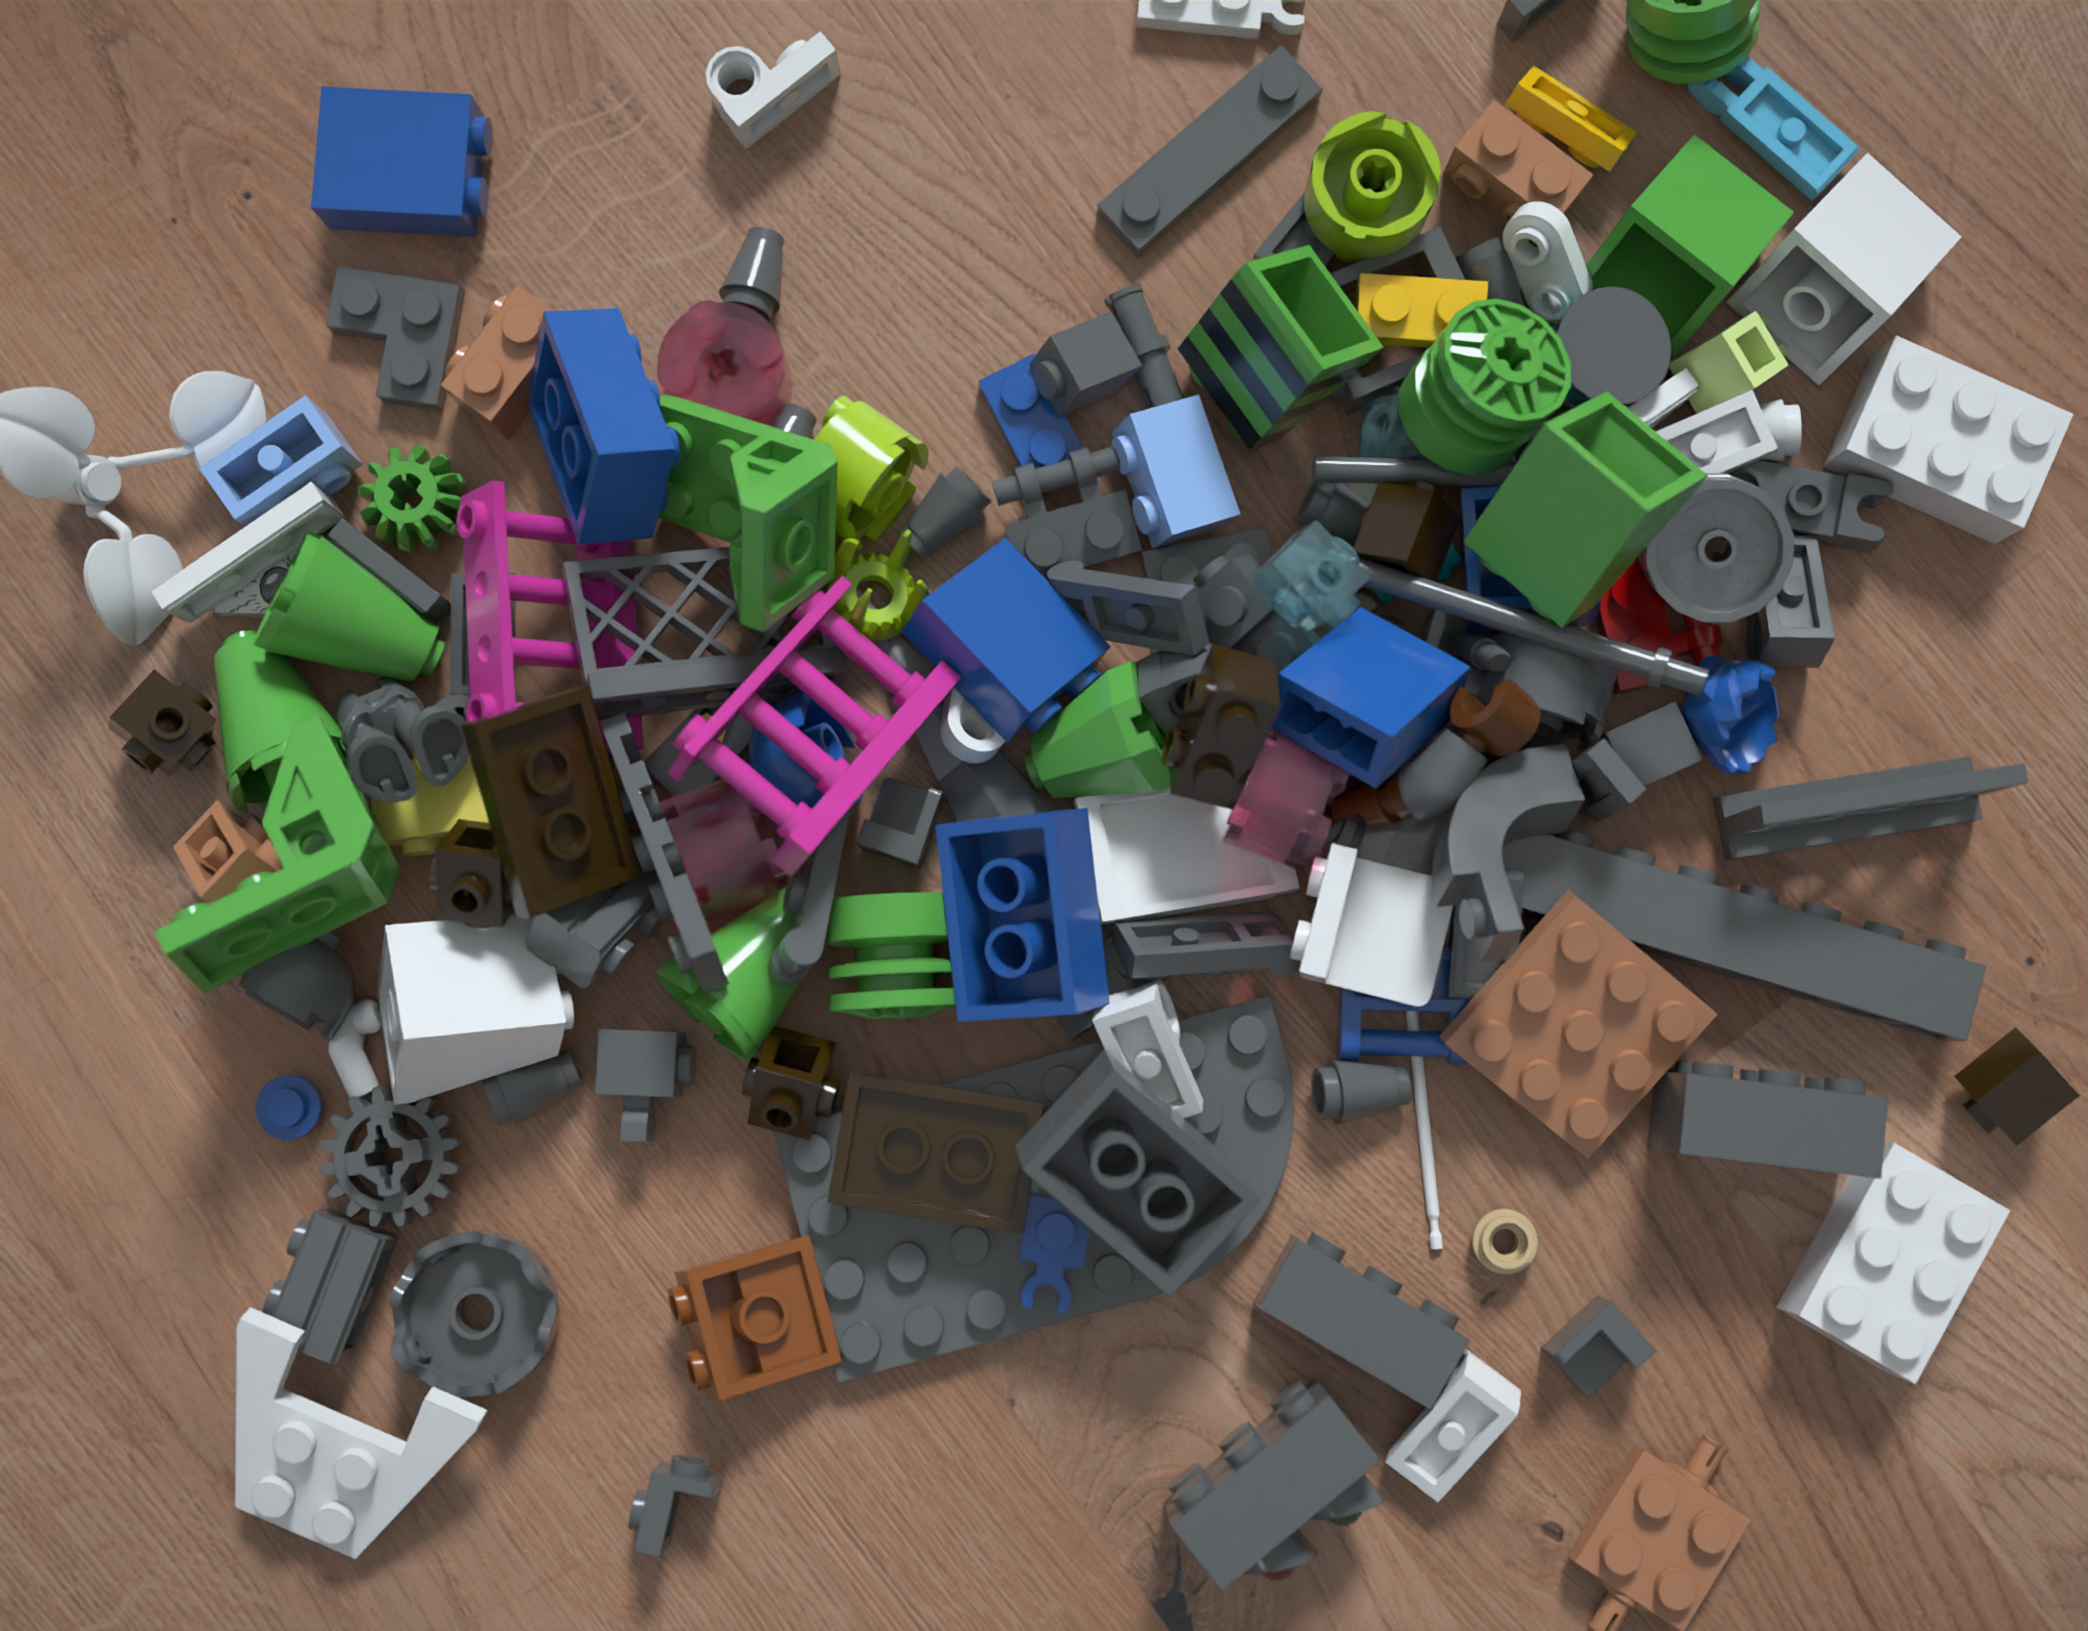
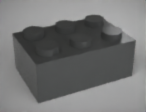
M1105 1049L1015 1145L1021 1168L1027 1175L1170 1297L1262 1200L1248 1174Z
M1676 1061L1675 1073H1665L1653 1087L1647 1149L1881 1179L1888 1098L1865 1095L1866 1082L1836 1078L1820 1079L1805 1077L1804 1087H1799L1800 1074L1740 1069V1079H1733L1734 1066L1697 1061H1693V1063Z

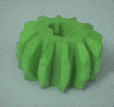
M415 444L408 458L397 447H389L388 459L390 465L385 469L378 463H368V471L377 480L375 484H364L357 487L358 494L363 499L371 502L360 512L362 520L368 525H377L375 537L383 544L387 545L397 540L398 548L404 553L411 554L416 549L419 540L429 550H438L439 538L437 532L441 529L449 535H459L457 525L450 517L451 514H458L461 498L456 495L463 491L467 483L461 474L450 473L452 461L447 456L440 453L430 458L429 451L423 445ZM413 490L423 497L421 503L415 508L405 501L406 496Z

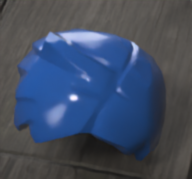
M1707 656L1699 662V667L1709 670L1701 695L1685 691L1686 698L1681 714L1694 741L1707 759L1727 776L1732 773L1742 775L1750 771L1752 764H1759L1764 761L1768 746L1777 742L1773 725L1779 719L1777 691L1772 682L1776 671L1769 665L1752 660L1729 661L1718 656Z

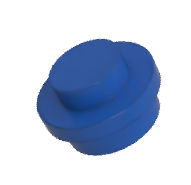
M285 1075L271 1080L263 1087L256 1102V1114L261 1127L271 1136L282 1140L298 1139L309 1134L319 1123L323 1112V1101L317 1087L308 1079L297 1075Z

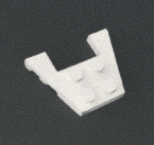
M250 1307L240 1318L237 1325L235 1507L356 1559L476 1432L487 1410L432 1387L424 1398L409 1438L405 1442L284 1389V1384L305 1331Z

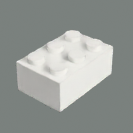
M1896 335L1871 356L1823 468L1845 477L1848 474H1855L1889 481L1893 486V491L1888 497L1996 544L2024 529L2073 413Z
M1884 1142L1881 1179L1854 1175L1848 1176L1776 1308L1884 1372L1916 1384L2011 1210L1896 1143Z

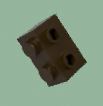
M1212 644L1200 674L1195 673L1189 682L1184 700V711L1177 727L1172 726L1164 742L1162 764L1169 766L1171 794L1234 810L1281 707L1274 660Z

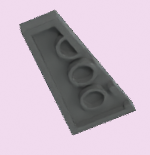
M625 712L600 721L601 727L624 784L617 787L627 825L638 821L642 832L631 836L635 852L643 872L646 873L656 869L661 881L650 885L649 889L662 923L675 919L680 931L669 936L668 940L681 974L695 970L704 994L729 985Z

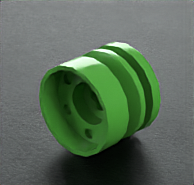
M1625 0L1627 3L1626 42L1635 63L1651 76L1675 84L1703 83L1728 74L1747 59L1758 40L1760 0Z
M1500 299L1474 301L1455 313L1446 328L1439 333L1433 345L1422 354L1410 369L1399 389L1398 413L1407 436L1426 458L1446 470L1470 476L1491 473L1510 461L1529 441L1532 433L1542 427L1548 417L1554 414L1562 405L1571 387V362L1561 338L1543 318L1523 305Z
M943 892L887 893L833 898L825 944L855 949V962L826 969L827 979L856 980L857 992L828 995V1012H842L864 1018L865 1020L930 1017L931 1014L956 1006L954 988L935 989L934 976L952 974L950 959L933 957V945L948 942Z

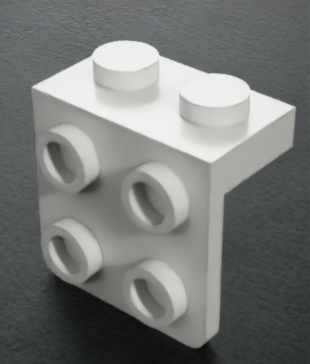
M1332 843L1328 860L1315 857L1306 895L1318 898L1312 923L1299 920L1290 958L1302 961L1299 971L1300 978L1414 1007L1426 1005L1431 998L1453 905L1436 907L1430 875L1357 858V849Z

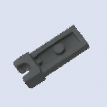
M1757 460L1727 473L1764 489L1784 509L1794 535H1817L1818 541L1826 542L1827 546L1858 552L1874 551L1883 541L1884 530L1880 526L1864 522L1858 515L1857 507H1878L1884 498L1888 497L1893 491V486L1889 481L1855 474H1848L1845 477Z

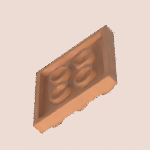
M1568 889L1520 943L1512 957L1499 967L1439 1037L1445 1045L1584 1157L1589 1159L1718 1014Z

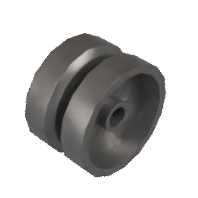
M1706 473L1708 476L1643 550L1638 556V560L1647 582L1676 612L1701 622H1734L1759 612L1782 590L1793 566L1794 534L1784 509L1764 489L1726 473ZM1714 537L1722 538L1727 542L1724 553L1714 552L1713 560H1709L1705 554L1707 542Z

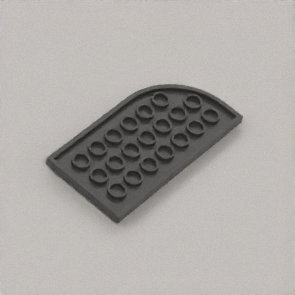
M1270 995L1178 1020L1180 1027L1179 1045L1203 1098V1112L1184 1119L1248 1174L1262 1198L1182 1286L1202 1276L1222 1262L1256 1227L1274 1197L1288 1160L1294 1121L1293 1086L1287 1055ZM1099 1041L936 1086L1044 1103L1043 1116L1105 1048L1102 1042ZM843 1111L833 1113L830 1118L818 1117L810 1140L774 1131L801 1237L810 1235L843 1362L834 1364L838 1383L1165 1293L1090 1229L1084 1270L1067 1267L1064 1269L1063 1277L1067 1280L1071 1290V1303L1066 1314L1057 1313L1059 1294L1051 1285L1039 1286L1033 1294L1032 1308H1023L1021 1301L1022 1288L1027 1278L1036 1272L1037 1263L1019 1260L1022 1241L1021 1234L827 1203ZM1031 1180L1030 1193L1052 1196L1036 1181Z

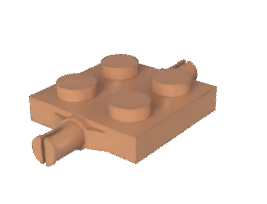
M1703 1434L1702 1440L1683 1468L1678 1464L1662 1462L1635 1444L1567 1555L1576 1564L1595 1575L1603 1587L1609 1591L1592 1620L1588 1622L1592 1629L1595 1631H1617L1630 1609L1634 1608L1638 1611L1654 1613L1678 1630L1685 1631L1752 1521L1722 1501L1713 1486L1708 1484L1722 1458L1729 1451L1728 1449Z

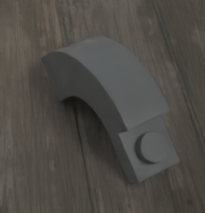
M1566 744L1521 750L1498 759L1484 768L1474 782L1460 796L1436 844L1431 874L1436 907L1460 904L1459 919L1462 932L1467 939L1473 940L1480 963L1505 960L1524 930L1504 869L1502 847L1507 843L1524 837L1564 833L1585 800Z

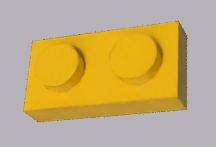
M1534 65L1519 81L1505 103L1506 106L1517 112L1516 116L1538 133H1550L1567 144L1571 155L1581 163L1590 167L1601 166L1609 172L1637 133Z
M1360 273L1357 280L1356 310L1382 345L1430 348L1455 313L1474 301L1487 300L1488 281Z

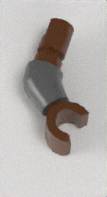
M1510 679L1495 687L1493 697L1487 706L1459 686L1452 698L1450 707V720L1458 728L1457 731L1452 733L1446 729L1417 758L1405 762L1400 768V772L1392 774L1377 788L1364 784L1336 794L1331 804L1334 822L1361 813L1364 821L1371 828L1381 829L1399 823L1402 819L1406 820L1415 817L1421 821H1426L1451 811L1462 793L1474 782L1487 762V759L1481 754L1483 750L1496 756L1509 755L1522 748L1532 738L1539 725L1541 716L1537 703L1532 696Z

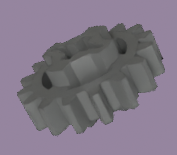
M388 1086L375 1087L372 1091V1104L363 1096H353L348 1099L353 1113L351 1117L343 1114L331 1116L329 1121L340 1132L337 1138L320 1140L319 1147L333 1152V1161L320 1166L319 1173L324 1175L335 1174L338 1183L327 1193L330 1199L346 1195L351 1198L345 1213L350 1218L356 1217L369 1209L370 1226L378 1227L385 1225L390 1212H392L393 1220L397 1227L412 1224V1208L422 1217L431 1216L437 1212L435 1203L431 1198L433 1195L440 1198L452 1197L455 1190L445 1181L447 1174L464 1172L465 1165L451 1160V1151L464 1146L465 1140L459 1137L449 1138L446 1129L456 1120L454 1114H445L437 1117L433 1114L439 1100L433 1095L423 1098L417 1104L411 1102L394 1105L392 1093ZM401 1114L409 1116L418 1122L426 1131L428 1137L422 1138L407 1128L406 1117H401ZM366 1125L368 1135L358 1150L353 1152L355 1141L360 1131ZM401 1147L403 1160L393 1164H384L382 1152ZM428 1160H432L430 1172L424 1183L418 1188L416 1177ZM362 1174L375 1183L379 1196L369 1191L361 1183L357 1175Z

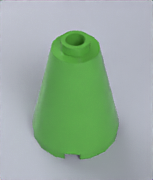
M307 530L287 566L289 569L280 587H277L255 635L253 645L264 649L266 652L412 683L419 673L429 677L435 669L445 646L444 642L436 639L439 626L322 535L319 536Z
M252 630L241 631L229 636L214 655V668L229 797L231 802L240 811L248 812L246 803H261L264 812H266L293 725L318 714L345 759L347 758L348 749L345 748L342 742L340 727L289 657L266 652L264 649L253 645L257 632Z
M786 887L710 933L729 985L704 994L695 970L681 974L675 956L667 960L657 971L660 974L658 977L660 983L684 1012L696 1024L702 1021L709 1029L716 1033L712 1039L736 1058L746 1063L760 1051L771 1030L803 981L801 980L798 984L792 986H784L777 983L771 977L768 970V962L771 955L781 945L782 940L788 933L791 913L782 909Z

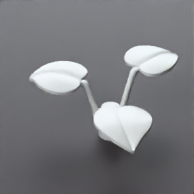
M204 371L190 376L174 392L169 412L170 423L174 433L185 443L174 448L125 457H109L108 459L102 456L82 453L93 440L95 424L87 407L71 393L49 387L18 388L0 393V474L4 480L15 490L29 497L48 498L54 496L64 503L85 505L88 517L99 519L116 532L119 540L102 539L95 542L89 548L84 562V582L92 606L103 624L116 638L127 645L134 646L144 642L168 617L170 613L162 610L151 591L183 569L177 552L165 539L153 534H142L132 538L130 528L105 510V505L113 501L121 489L122 480L119 472L126 468L182 459L192 453L194 463L202 474L199 469L200 467L266 423L264 399L259 386L252 379L223 371Z

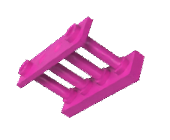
M492 480L461 496V505L457 514V529L459 535L463 538L471 695L466 708L467 722L525 704L523 702H515L513 664L580 669L575 643L512 638L510 600L568 606L563 579L509 574L507 537L573 544L577 550V561L633 556L632 540L578 545L568 518L506 511L504 482ZM634 575L626 576L632 581L634 580ZM605 578L580 580L584 599L606 614L624 593ZM631 598L614 620L637 635L635 599ZM587 618L591 634L597 624ZM607 631L602 634L593 646L597 669L625 666L636 652ZM642 715L627 717L638 749L644 748ZM598 720L608 758L611 759L613 755L600 724L602 720Z
M843 576L826 594L819 589L803 601L792 615L799 622L708 721L698 714L683 729L672 744L680 751V754L667 773L678 782L700 759L780 826L776 832L786 841L771 861L790 877L794 875L961 678L944 661H941L926 679L917 671L911 676L840 616L835 609L852 585ZM817 630L895 695L891 701L900 709L889 721L881 714L874 718L797 653ZM778 672L857 737L854 744L863 752L851 765L842 757L835 761L758 696ZM739 715L819 781L816 788L824 796L813 809L808 807L803 801L798 806L718 740L721 734Z

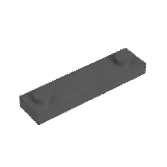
M1280 45L1097 205V214L1137 257H1140L1317 102L1321 97L1322 88Z

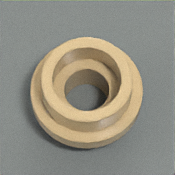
M1496 1209L1486 1213L1478 1220L1472 1233V1249L1477 1260L1485 1268L1498 1274H1514L1525 1269L1534 1259L1538 1247L1537 1233L1533 1224L1523 1214L1511 1209ZM1501 1229L1510 1230L1514 1236V1245L1506 1253H1498L1493 1247V1237Z

